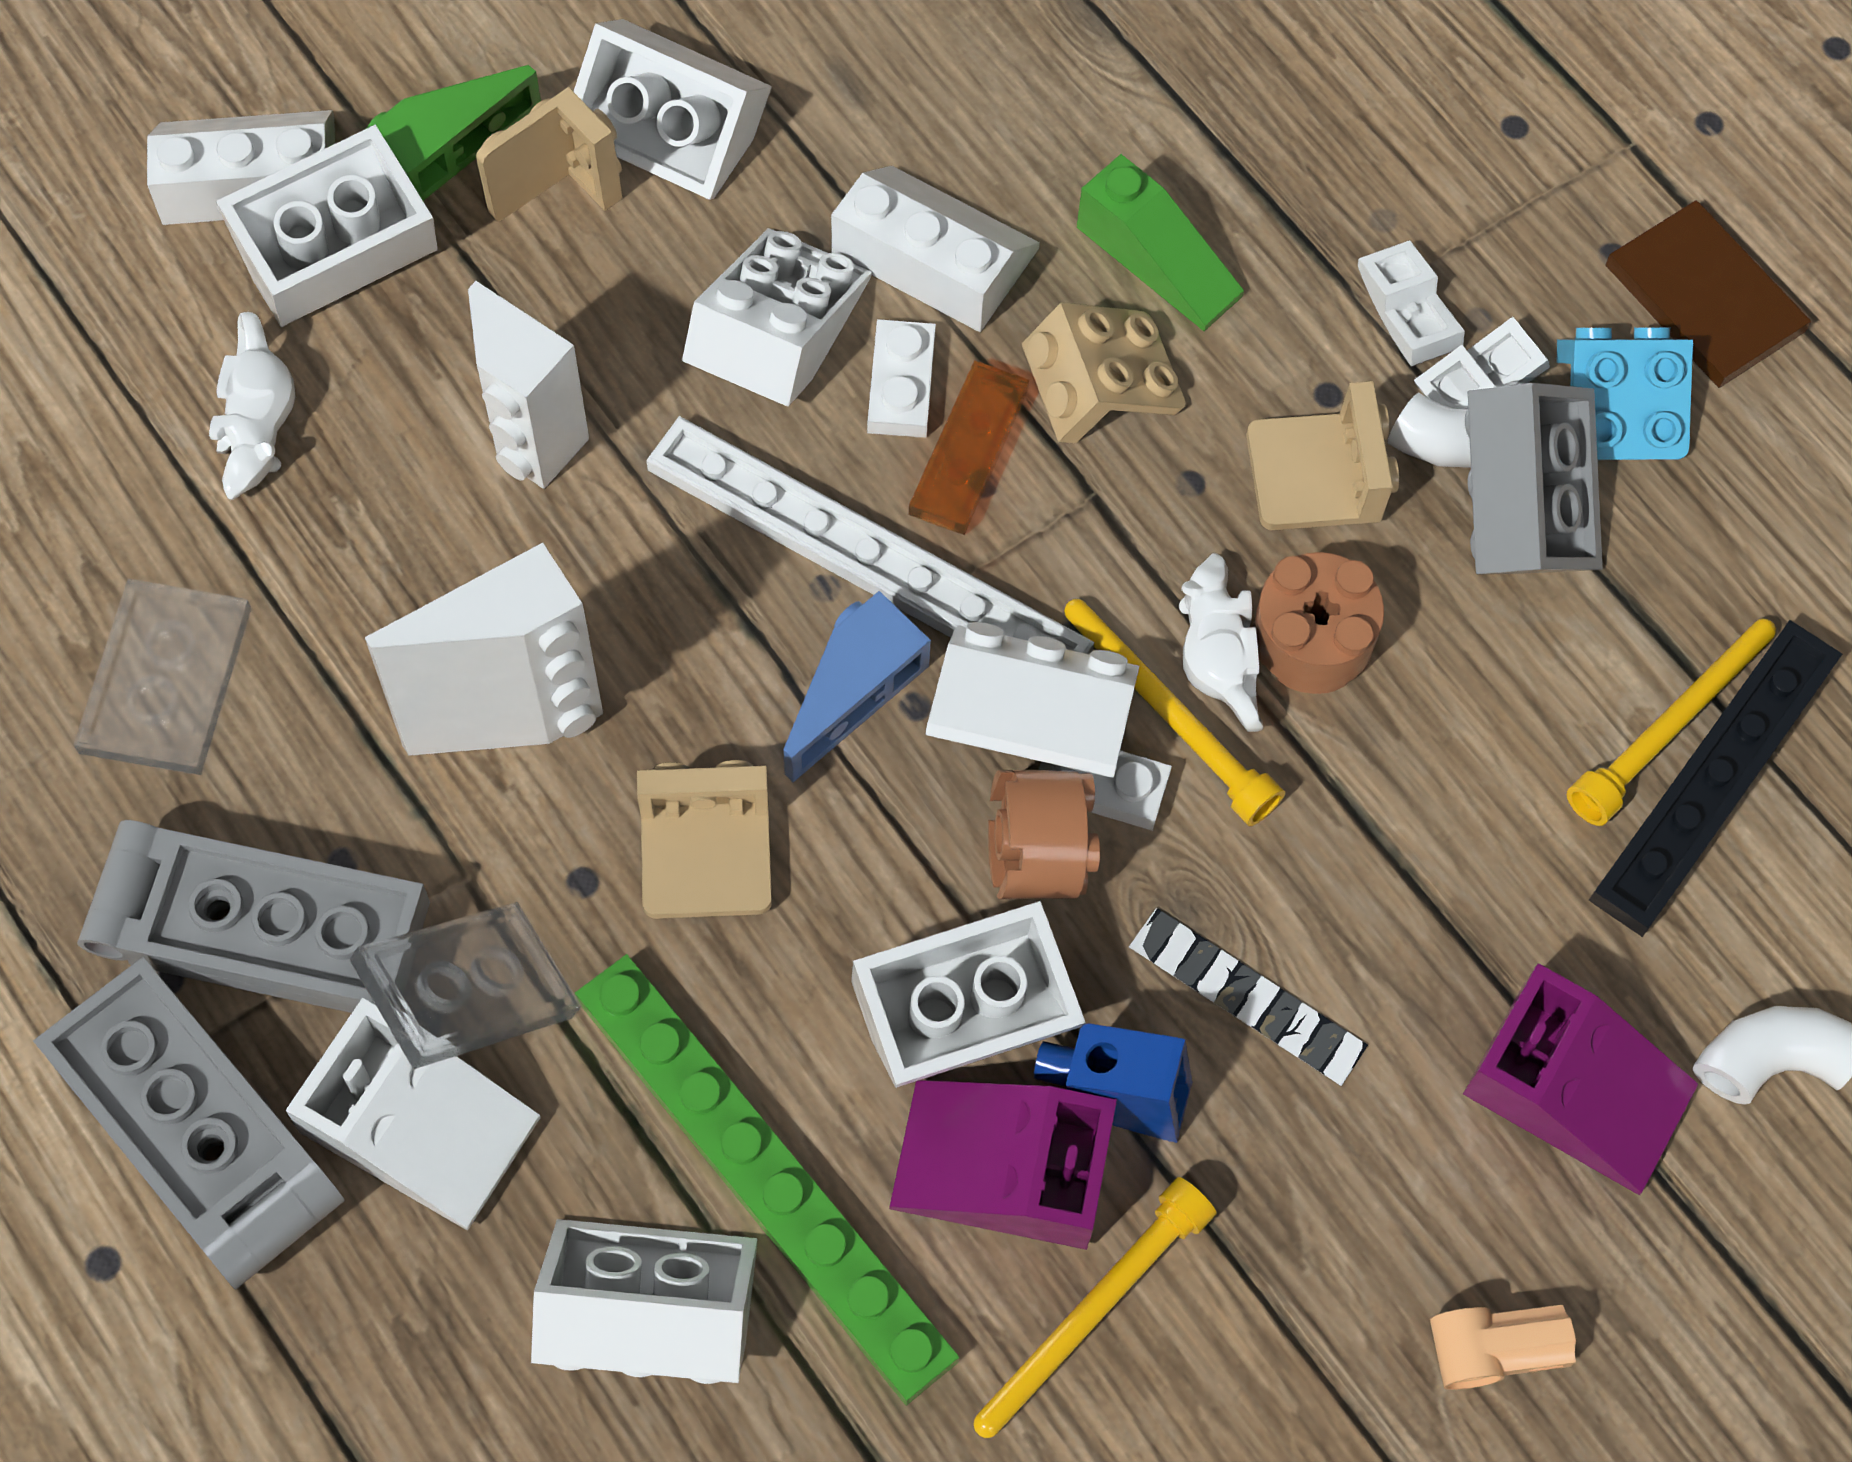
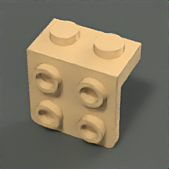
M567 87L553 98L544 99L537 103L528 115L506 130L497 131L489 136L476 154L488 212L497 221H501L568 175L604 211L623 199L619 173L622 172V166L616 156L614 144L617 133L610 119L600 109L592 111Z
M1060 303L1021 343L1058 442L1077 443L1110 410L1176 415L1185 407V398L1159 336L1158 328L1152 317L1144 311Z
M1373 381L1349 383L1340 414L1254 420L1249 424L1246 438L1259 517L1264 528L1268 530H1285L1381 522L1391 493L1398 491L1399 469L1396 458L1394 456L1387 457L1384 440H1387L1389 435L1388 410L1385 404H1377Z
M730 760L719 763L716 768L690 769L681 763H662L654 766L652 770L637 771V797L641 815L642 904L645 914L653 919L759 915L766 913L772 905L766 766H753V764L747 761Z

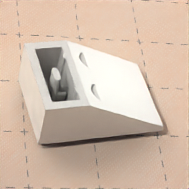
M768 228L694 301L682 361L789 407L814 378L868 284L872 271L855 265L844 255L827 253L803 243L792 233L775 231Z
M364 998L360 1000L286 1109L299 1133L467 1231L541 1118L534 1110L426 1034Z

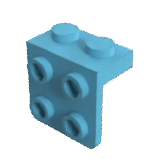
M1635 327L1634 339H1612V328H1576L1575 339H1557L1556 363L1571 364L1570 386L1594 388L1598 460L1682 459L1688 454L1690 445L1693 340L1670 339L1671 327Z

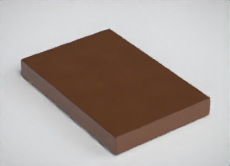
M1697 200L1612 252L1605 264L1662 327H1671L1670 336L1673 339L1693 340L1692 360L1718 388L1805 333L1812 322Z

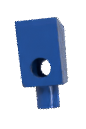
M1087 1023L1083 1024L1080 1028L1075 1048L1043 1041L1037 1054L1034 1070L1035 1080L1065 1086L1067 1090L1117 1099L1112 1126L1174 1143L1178 1142L1193 1083L1185 1039Z

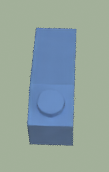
M880 591L864 604L860 601L851 604L835 622L830 639L783 749L784 772L792 782L796 781L929 667L931 640Z

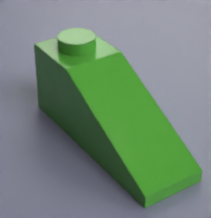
M525 65L404 98L388 112H382L375 116L367 128L376 124L424 201L474 161L478 150L489 136L497 131L506 130L521 120L541 101L537 73L531 66Z
M1120 154L1082 187L1076 228L1201 330L1206 331L1243 297V288L1168 192L1125 156Z

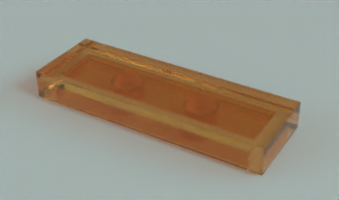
M974 360L910 501L908 515L965 535L1029 389V379Z

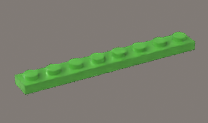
M627 954L575 992L579 1005L906 1406L959 1363L960 1357Z

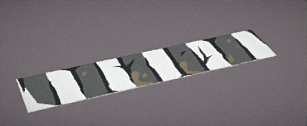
M1158 908L1154 910L1129 946L1135 952L1340 1086H1342L1368 1046L1365 1042Z

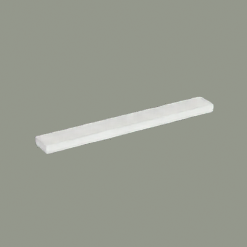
M681 416L676 419L646 460L648 471L865 591L873 595L880 591L898 609L949 637H952L956 625L967 627L969 623L981 622L1001 628L1005 636L1027 641L1033 636L1050 637L1064 643L1067 650L1089 655L1093 651L1094 642Z

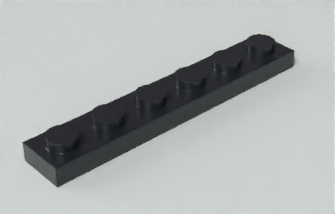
M1789 620L1588 901L1643 937L1843 654Z

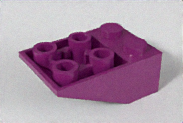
M1537 963L1516 996L1463 1095L1640 1195L1698 1083L1598 996Z
M918 1080L914 1088L889 1209L1087 1250L1094 1228L1117 1099L1052 1086Z

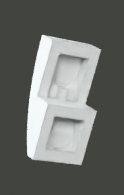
M1410 240L1358 259V269L1368 293L1389 334L1410 366L1447 354L1463 345L1464 329L1436 294L1438 276Z
M1512 317L1470 349L1466 350L1463 345L1459 346L1417 377L1414 382L1424 396L1432 401L1452 409H1468L1467 391L1501 387L1505 383L1512 381L1526 384L1549 369L1550 365L1545 355L1515 318Z

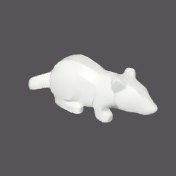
M251 312L240 313L238 316L237 355H225L217 384V397L226 399L225 415L213 416L209 430L210 439L218 440L217 453L226 454L231 449L222 478L224 492L230 500H234L246 491L256 487L268 472H277L280 469L281 461L274 456L276 435L278 429L291 412L296 398L294 380L289 369L269 350L260 319Z
M1212 553L1196 568L1190 581L1184 582L1181 588L1186 595L1180 601L1179 609L1183 614L1189 615L1190 628L1183 646V669L1188 680L1195 688L1210 697L1226 703L1248 732H1258L1263 729V721L1259 717L1256 699L1259 655L1256 627H1250L1252 618L1251 591L1242 590L1238 598H1231L1226 589L1228 567L1223 557Z

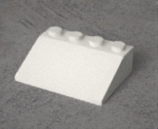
M544 543L531 548L365 637L401 743L408 755L550 744L562 736L571 738L580 735L594 724L597 717L603 714L583 603Z

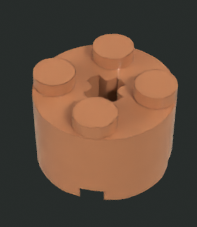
M1324 552L1289 556L1278 562L1275 570L1270 574L1263 586L1253 627H1256L1259 661L1278 678L1279 682L1288 688L1304 693H1329L1346 686L1348 682L1362 673L1369 664L1384 621L1382 595L1374 581L1373 572L1369 566L1361 561L1349 560L1336 554Z
M998 770L992 782L990 801H1002V807L997 810L995 820H988L990 874L993 887H1000L997 894L998 899H1077L1079 895H1085L1088 886V872H1097L1100 863L1098 834L1088 833L1087 812H1092L1095 802L1093 775L1091 773H1078L1076 770Z

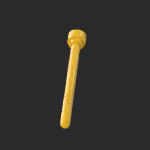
M1072 599L1066 604L1064 609L1066 618L1084 637L1094 642V647L1097 650L1118 653L1128 660L1127 663L1139 666L1134 689L1229 787L1227 795L1233 800L1231 804L1232 810L1249 827L1265 819L1285 796V791L1268 773L1260 775L1255 769L1247 771L1083 600Z
M1769 619L1755 621L1607 769L1599 768L1595 772H1585L1566 793L1568 802L1573 810L1590 824L1596 826L1605 825L1622 808V798L1626 794L1625 786L1775 637V624Z
M1176 1177L1158 1197L1161 1205L1155 1210L1157 1219L976 1415L973 1426L979 1436L992 1438L1008 1423L1177 1237L1185 1239L1191 1232L1199 1234L1217 1214L1214 1206L1195 1186L1181 1177Z

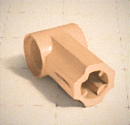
M1563 1305L1491 1314L1490 1309L1486 1307L1464 1308L1441 1313L1430 1319L1443 1387L1447 1390L1482 1387L1503 1380L1505 1375L1567 1368L1576 1363L1574 1328L1572 1320L1565 1312Z

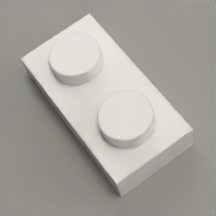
M877 319L867 433L927 437L936 324Z
M1120 751L1114 778L1091 773L1095 784V802L1092 813L1153 831L1172 766ZM1042 761L1039 770H1076L1078 773H1090Z

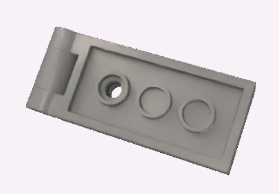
M124 820L119 823L77 944L85 951L112 960H128L130 965L144 957L155 971L352 1013L360 1000L364 998L396 1016L430 900L422 883L162 829L139 821ZM230 910L223 919L212 920L218 911Z
M144 957L140 958L33 1040L234 1290L239 1288L345 1201L329 1178L281 1123ZM224 1146V1151L219 1158L212 1161L205 1160L206 1154L211 1148Z

